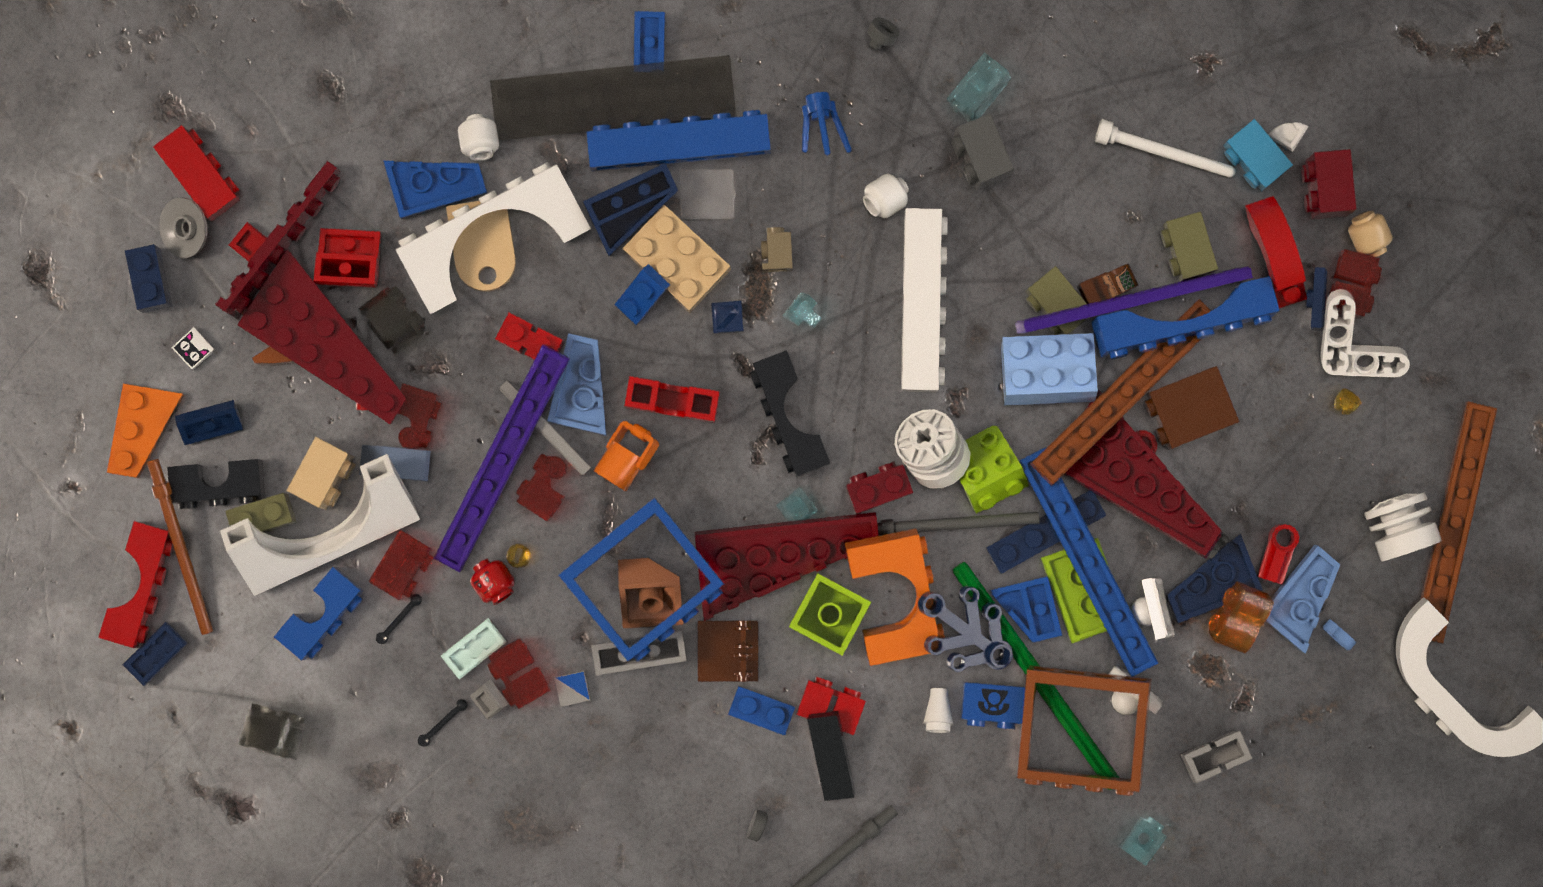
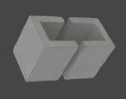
M1233 730L1211 740L1212 747L1204 743L1180 754L1194 783H1199L1221 773L1220 767L1216 766L1220 763L1223 769L1228 770L1253 759L1240 730Z

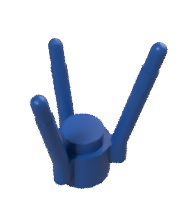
M817 92L807 95L805 97L806 105L802 106L804 116L802 151L804 153L808 151L811 116L813 121H819L824 153L827 156L830 155L825 119L830 117V113L845 150L850 153L852 149L837 114L835 101H830L828 92Z

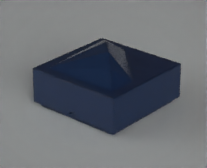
M741 301L711 303L714 334L744 332Z

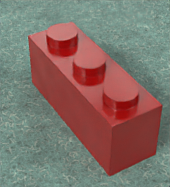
M181 125L154 145L153 148L194 202L199 205L206 218L213 222L240 201L236 195L240 189L230 176L225 179L218 171L222 166L211 152L207 155L200 147L204 142L193 128L188 131Z

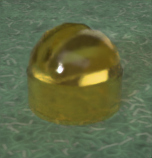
M1342 388L1334 400L1335 409L1339 411L1342 408L1343 415L1352 414L1361 405V400L1358 396L1346 388Z
M515 544L508 549L506 559L512 567L523 568L529 564L531 553L525 545ZM518 548L523 549V551L520 555L519 562L517 564L514 563L513 560L515 558Z

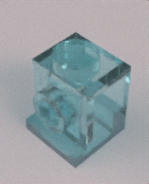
M1140 817L1125 839L1119 844V847L1146 866L1167 838L1162 833L1165 827L1152 817H1149L1147 821ZM1141 833H1147L1149 836V841L1146 844H1140L1138 841Z

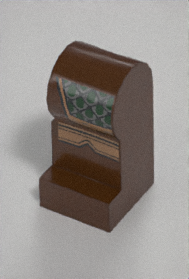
M1128 263L1110 272H1105L1092 279H1088L1080 283L1077 288L1083 300L1090 304L1118 297L1139 286Z

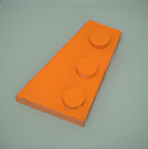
M123 383L107 473L134 478L140 477L156 447V443L164 429L168 426L171 416L177 405L180 404L184 394Z

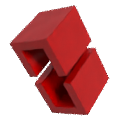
M510 312L495 338L500 344L520 354L526 348L525 356L533 361L543 344L560 352L565 343L562 339L539 327L536 333L533 332L535 330L533 324Z
M817 676L814 682L808 680L796 715L808 718L809 714L827 712L832 695L836 696L837 700L833 711H839L842 731L854 735L866 702L860 699L862 693L847 687L844 688L843 692L832 689L833 682Z

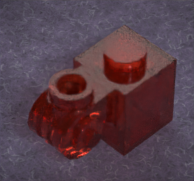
M402 383L400 390L408 400L398 415L408 417L411 421V427H405L399 432V442L407 449H418L419 447L427 449L433 434L432 431L428 430L432 419H438L442 408V403L438 402L440 396Z
M542 453L532 468L537 471L530 481L525 479L518 488L516 494L520 497L516 502L549 522L565 498L551 487V479L563 478L567 472V466L560 457H549Z

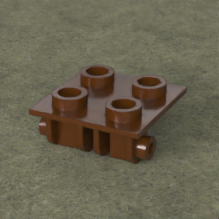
M698 621V682L758 681V621Z

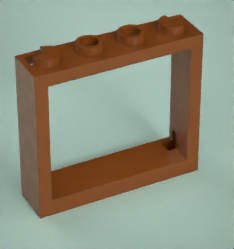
M1030 665L1026 676L1017 778L1025 779L1024 782L1030 785H1042L1043 781L1055 782V787L1071 789L1073 785L1085 786V790L1091 792H1103V788L1116 789V794L1132 796L1134 792H1139L1142 787L1152 679ZM1037 683L1139 694L1131 779L1029 768Z

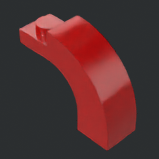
M1272 196L1245 205L1249 227L1264 256L1279 308L1306 300L1307 296L1304 286L1306 278L1300 255L1289 224L1277 200Z

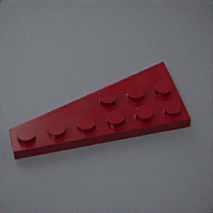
M1100 390L1097 392L1096 399L1102 394ZM1123 416L1064 473L1065 476L1205 559L1222 535V530L1188 494L1183 485L1175 479L1138 433L1124 420Z

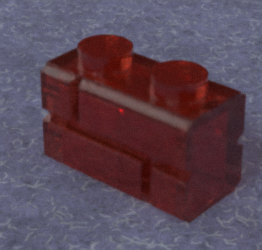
M400 530L368 582L400 601L403 600L404 596L410 598L418 586V582L414 580L420 570L426 572L434 560V557L430 555L433 548L405 531Z

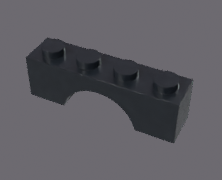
M787 350L754 362L753 367L755 370L751 371L750 375L755 388L761 387L765 395V399L760 401L766 417L772 415L776 427L771 428L776 443L777 445L783 443L787 455L782 456L788 474L794 472L797 478L830 465L820 435L806 434L792 426L785 414L784 400L791 386L798 381Z

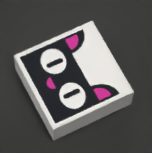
M194 327L172 347L192 370L196 369L215 351L212 345Z

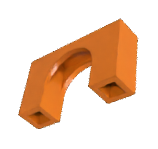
M915 528L845 543L852 579L883 572H895L908 578L916 589L915 604L911 612L904 619L893 624L862 630L869 665L873 666L930 654L924 648L925 640L932 635L939 638H945L942 623L936 624L935 618L922 614L918 607L920 597L924 593L930 592L929 584L934 583L931 566H925L923 555L928 554L925 536L919 537ZM932 598L926 602L927 609L933 605ZM937 640L931 644L932 651L938 647Z

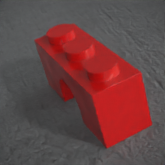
M629 376L624 406L626 409L715 424L720 391L691 386H675L661 383L660 381Z

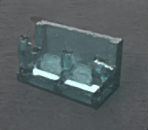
M983 53L948 96L947 101L955 112L959 111L968 122L978 119L1011 80L1009 72L986 53Z

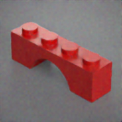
M137 521L133 522L125 551L136 560L141 575L140 585L135 596L129 602L119 607L107 608L98 638L131 648H139L140 643H145L149 632V626H145L149 614L153 615L158 602V597H154L157 585L162 586L167 572V568L163 567L166 556L170 557L174 550L168 530Z

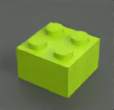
M817 573L789 628L843 656L871 602Z

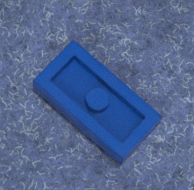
M635 11L634 72H664L665 12Z
M648 264L640 271L614 305L637 325L643 320L670 284Z
M738 686L728 715L785 736L795 707Z

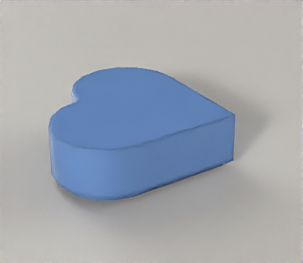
M1331 619L1323 625L1324 631L1345 650L1350 651L1357 643Z

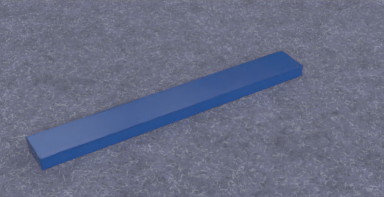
M1045 447L1020 460L1019 463L1130 676L1133 677L1157 665L1158 661L1062 477L1051 486L1030 465L1046 449Z

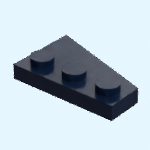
M1238 534L1220 549L1212 559L1207 560L1166 595L1177 623L1263 590L1241 534Z

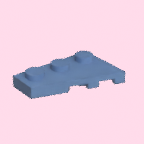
M568 333L563 354L571 359L555 388L547 422L607 436L598 340Z
M1314 545L1257 615L1302 653L1306 654L1309 647V639L1313 629L1318 624V616L1325 599L1328 598L1340 564L1318 545Z

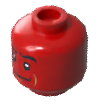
M487 558L473 567L475 573L470 579V584L484 603L492 602L494 605H497L514 593L512 588L515 585V579L501 560L490 562Z

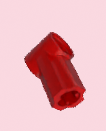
M1278 524L1271 528L1268 535V544L1257 575L1259 578L1283 585L1294 548L1299 543V534L1295 527L1287 524ZM1282 529L1288 530L1291 534V540L1286 546L1279 545L1276 540L1277 533Z

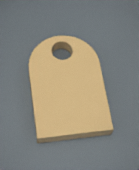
M480 201L446 206L448 221L454 218L452 212L467 204L472 209L481 204ZM508 209L492 211L472 221L462 231L453 247L457 273L462 281L472 289L482 292L497 290L507 284L514 274L516 256ZM484 268H492L496 271V279L493 283L484 284L480 281L479 275Z

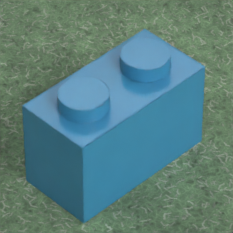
M1255 119L1223 145L1226 149L1224 154L1234 166L1239 164L1246 172L1243 176L1248 184L1254 189L1258 187L1261 192L1293 166L1291 161Z

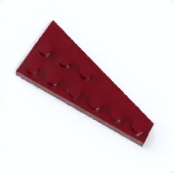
M328 161L324 164L306 187L303 196L306 197L303 202L298 201L292 205L287 212V223L284 226L277 224L249 260L247 268L250 270L248 273L245 274L243 272L239 276L237 275L231 283L230 296L226 300L220 297L215 304L217 307L238 320L241 315L245 314L253 302L252 299L261 290L292 241L298 242L305 233L306 227L304 224L310 216L314 218L324 204L321 200L326 192L331 193L337 187L341 179L338 176L341 171Z
M287 249L237 325L391 425L408 399Z
M876 512L694 532L697 551L724 583L720 587L723 593L710 604L706 600L702 602L704 621L713 618V615L722 611L734 609L740 603L754 597L759 598L800 580L806 574L825 569L831 563L843 558L847 559L845 543L878 536ZM698 567L701 591L711 582Z

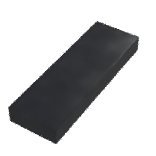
M839 711L809 714L807 721L824 801L854 798L855 788Z

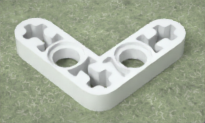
M1344 289L1331 292L1326 301L1320 354L1322 367L1325 372L1331 375L1394 378L1404 375L1409 370L1410 363L1407 353L1402 348L1395 346L1351 345L1356 310L1354 298L1349 291ZM1340 300H1345L1346 305H1343L1342 308L1343 318L1338 317L1336 307ZM1336 326H1342L1346 329V334L1337 339L1331 337L1329 333ZM1333 347L1338 348L1340 359L1337 360L1336 364L1332 365L1330 360L1333 359L1334 355ZM1362 355L1373 357V362L1367 367H1361L1356 362ZM1378 356H1382V367H1379L1380 364ZM1394 357H1399L1400 362H1397L1396 367H1391L1390 362H1393Z

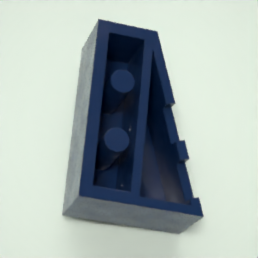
M666 163L583 201L608 256L678 191Z

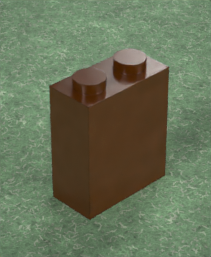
M1217 366L1146 394L1148 400L1144 401L1149 416L1151 418L1156 417L1160 427L1156 429L1158 439L1162 446L1167 445L1168 450L1240 422Z

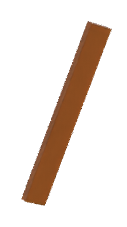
M1198 299L1177 321L1190 320L1205 315L1211 310L1201 299ZM1193 335L1185 337L1186 342L1168 346V342L1157 344L1156 349L1144 352L1030 465L1052 486L1201 339H1197V336Z
M1469 401L1465 404L1437 526L1442 541L1434 544L1432 547L1421 599L1424 597L1447 621H1449L1497 413V408ZM1448 624L1431 640L1432 642L1444 643Z

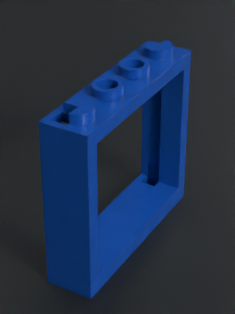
M653 498L559 574V577L625 659L629 661L634 658L637 662L651 651L648 645L658 638L660 642H663L673 634L675 630L672 626L680 619L686 623L699 613L696 606L706 600L710 604L723 593L720 587L724 585L722 580L656 498ZM656 514L711 583L629 648L575 581V578Z

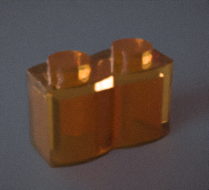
M1237 581L1231 588L1227 589L1223 597V607L1209 621L1210 636L1214 642L1246 653L1253 645L1260 627L1270 615L1274 601L1268 593Z

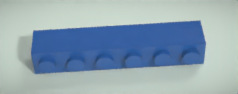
M760 110L745 111L742 117H731L730 113L714 114L711 120H701L700 116L684 117L683 122L671 123V119L654 120L653 125L641 126V122L623 123V128L611 129V125L593 126V131H586L591 171L771 154L767 114L761 115Z

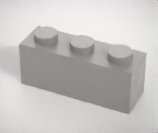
M683 631L674 632L663 642H660L658 638L648 645L651 651L638 662L634 658L627 661L612 642L591 645L596 676L687 661ZM643 637L624 640V642L631 648Z

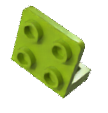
M991 426L965 440L971 454L970 462L966 472L959 481L976 514L982 510L992 508L996 503L1009 496L1019 494L1024 488L1029 486L1021 464L997 426Z

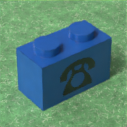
M963 682L960 718L967 719V725L985 727V721L997 722V728L1015 729L1016 724H1022L1025 687Z

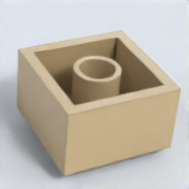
M315 437L287 491L318 508L327 510L328 506L334 507L341 494L338 488L342 480H348L354 471L356 464L352 463L355 457Z

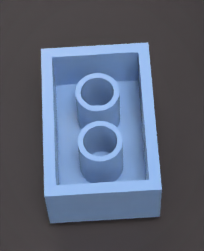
M1094 333L1002 338L1001 360L1004 406L1094 402L1096 400L1098 389Z

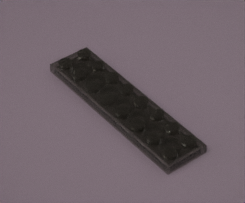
M730 55L490 80L494 120L499 140L592 131L593 126L611 125V128L623 127V123L641 122V125H649L658 119H671V122L683 121L684 117L700 116L701 119L713 118L714 114L730 113L731 116L736 115Z

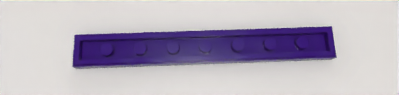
M1249 266L1234 268L1019 320L1015 323L1017 333L1036 331L1253 278Z
M545 344L541 346L433 559L458 572L463 570L571 358Z

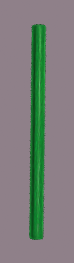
M966 562L960 563L953 569L954 575L963 587L972 586L979 591L978 608L980 611L983 605L988 602L995 604ZM970 590L967 593L972 598L973 592ZM994 607L989 609V617H992L995 614ZM1002 613L1000 618L1002 640L1009 643L1012 648L1013 658L1027 676V669L1030 665H1040ZM1037 683L1036 690L1098 776L1120 778L1055 686Z

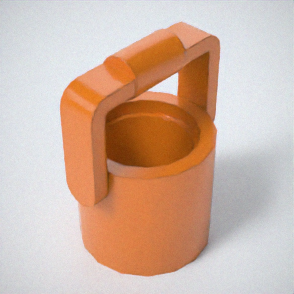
M623 421L606 445L607 450L593 471L626 492L639 471L645 469L659 447V442L651 436L649 430L641 425H632L627 421ZM628 430L640 440L649 442L640 457L619 444Z

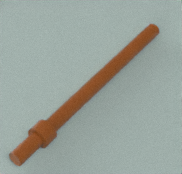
M159 459L149 461L147 465L154 484L151 488L155 499L158 498L201 634L213 632L212 625L170 494H172L170 483L165 481Z

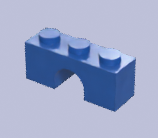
M332 567L313 589L325 603V612L322 618L314 623H309L298 614H292L274 635L276 640L300 660H306L307 657L313 659L323 648L320 642L327 634L333 636L343 624L340 618L347 610L352 613L363 600L360 595L364 590L336 567Z

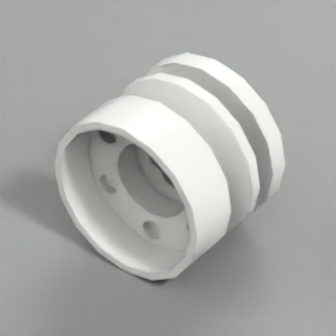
M935 409L921 410L911 414L899 426L894 443L897 455L919 484L928 488H944L954 484L964 475L970 462L971 454L969 447L953 421L945 413Z
M1425 492L1418 494L1405 493L1379 502L1371 510L1364 512L1366 520L1378 516L1381 519L1380 523L1369 527L1370 531L1385 530L1386 536L1375 542L1381 561L1393 559L1442 541L1436 522L1421 524L1420 517L1432 511L1430 506L1416 510L1415 504L1427 499Z

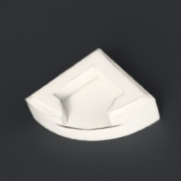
M1298 122L1285 123L1275 127L1268 135L1277 145L1292 153L1308 126Z

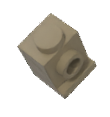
M784 227L767 228V241H761L762 259H768V263H762V273L792 271L791 232H785Z

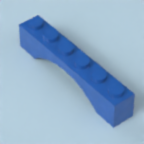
M1268 276L1242 282L1219 307L1205 315L1190 320L1175 322L1157 321L1139 316L1128 310L1097 316L1091 323L1100 357L1110 355L1111 359H1118L1129 355V350L1139 348V352L1143 353L1156 349L1157 344L1168 342V346H1173L1186 342L1185 337L1196 335L1197 339H1203L1215 335L1214 330L1225 328L1226 332H1233L1244 328L1243 324L1248 322H1254L1255 326L1271 322V317L1280 310L1271 278Z

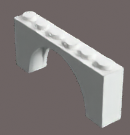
M546 162L533 169L534 176L525 181L520 176L505 184L508 190L498 195L493 190L480 197L479 201L481 204L470 209L467 204L452 212L453 219L445 223L439 219L425 227L427 230L425 234L416 237L415 233H412L398 241L400 247L395 250L430 314L457 300L450 281L451 253L462 231L478 217L502 209L529 212L547 222L559 235L563 243L591 229L557 164L550 167L549 163Z
M388 454L359 466L363 475L364 487L357 507L341 524L325 533L303 539L278 538L260 531L248 518L220 530L228 555L254 596L420 520L413 499Z

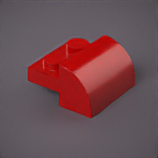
M320 228L319 246L315 259L314 283L316 285L376 288L380 273L381 232Z

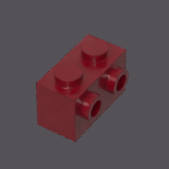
M895 461L878 467L879 473L868 477L867 472H863L849 478L851 483L847 484L845 488L855 514L913 494L903 464L896 466Z

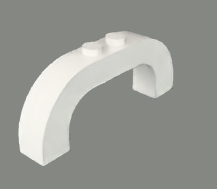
M1423 597L1404 618L1396 640L1397 664L1403 679L1418 696L1415 700L1416 704L1426 714L1432 710L1439 717L1436 724L1448 736L1453 732L1467 746L1486 755L1496 757L1517 756L1543 743V719L1529 705L1511 722L1501 726H1487L1477 722L1432 676L1426 661L1427 649L1435 635L1449 622Z

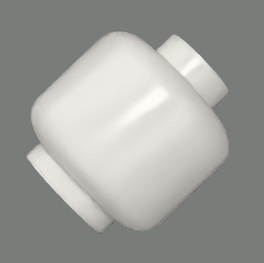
M473 114L468 116L466 121L462 122L458 127L461 152L465 156L470 157L471 160H488L498 150L499 139L497 127L493 120L484 118L482 114Z
M887 173L865 187L863 203L873 216L888 218L907 205L909 188L901 177L896 178Z

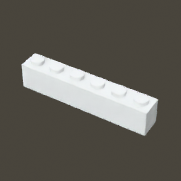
M906 208L904 213L901 392H938L939 385H944L945 367H939V355H945V337H940V325H945L946 307H940V295H946V277H941V265L947 264V247H941V235H947V217H942V209Z

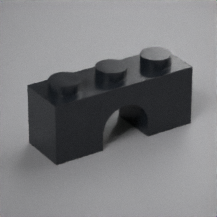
M260 459L228 461V478L222 485L217 487H211L205 482L202 465L167 467L168 481L172 489V494H170L172 503L179 504V509L197 508V502L209 501V507L228 505L227 500L239 499V504H249L258 501L257 497L265 496L263 461Z

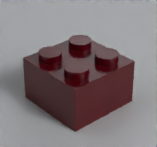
M1351 149L1314 152L1305 160L1306 165L1301 167L1303 183H1308V194L1304 196L1306 213L1310 212L1311 220L1349 216L1357 210Z

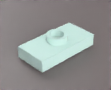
M487 618L443 653L441 657L460 680L507 643V641L491 620Z

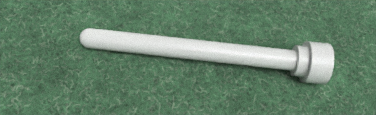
M1101 119L1095 136V142L1107 145V143L1113 144L1117 142L1229 178L1236 174L1235 167L1119 131L1118 127L1113 125L1114 122Z

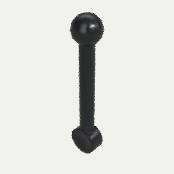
M413 594L410 598V603L387 629L376 635L377 643L385 644L388 641V635L411 609L421 604L422 597L419 594Z
M459 699L456 702V707L427 734L418 737V744L423 747L429 745L431 737L459 711L466 710L467 702Z

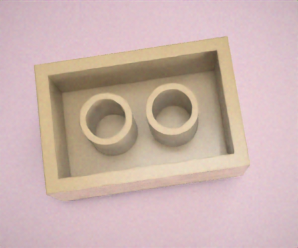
M665 205L623 247L624 253L641 269L649 264L670 284L666 292L689 313L698 306L731 270V266Z

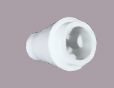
M930 689V698L923 722L926 725V732L950 733V726L954 724L948 689Z

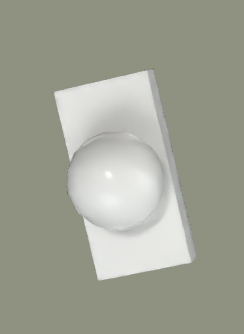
M1148 578L1142 580L1146 597L1136 599L1130 607L1138 625L1142 627L1153 625L1156 639L1175 637L1162 579Z
M1115 665L1109 672V674L1130 676L1120 665ZM1114 692L1111 699L1112 706L1116 712L1122 715L1134 714L1138 710L1139 694ZM1150 692L1149 710L1156 714L1162 707L1163 701L1153 692Z

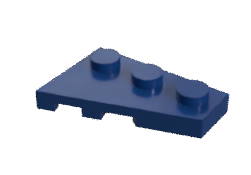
M383 161L401 219L488 194L479 163Z

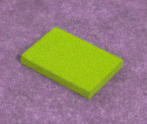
M1095 538L1094 540L1107 563L1099 539ZM1065 549L1040 558L1071 643L1107 631Z

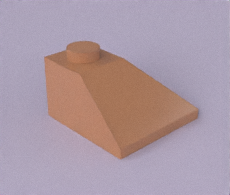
M649 558L618 560L623 629L658 626L682 606L679 576ZM682 619L674 625H683Z

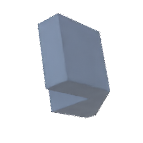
M362 445L360 466L388 454L401 479L428 481L431 451Z

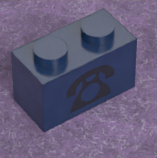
M153 244L125 250L137 310L146 313L173 307L161 249Z

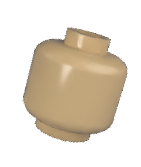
M1367 211L1355 216L1351 220L1352 224L1348 228V233L1357 253L1362 255L1369 254L1371 258L1387 252L1386 246L1391 243L1393 236L1382 214H1374V211Z

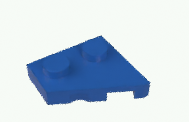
M1048 576L991 590L993 597L1032 642L1062 636Z

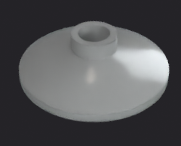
M184 197L172 199L165 205L159 221L160 235L164 245L177 257L188 258L195 256L202 250L207 238V222L202 209L196 202Z

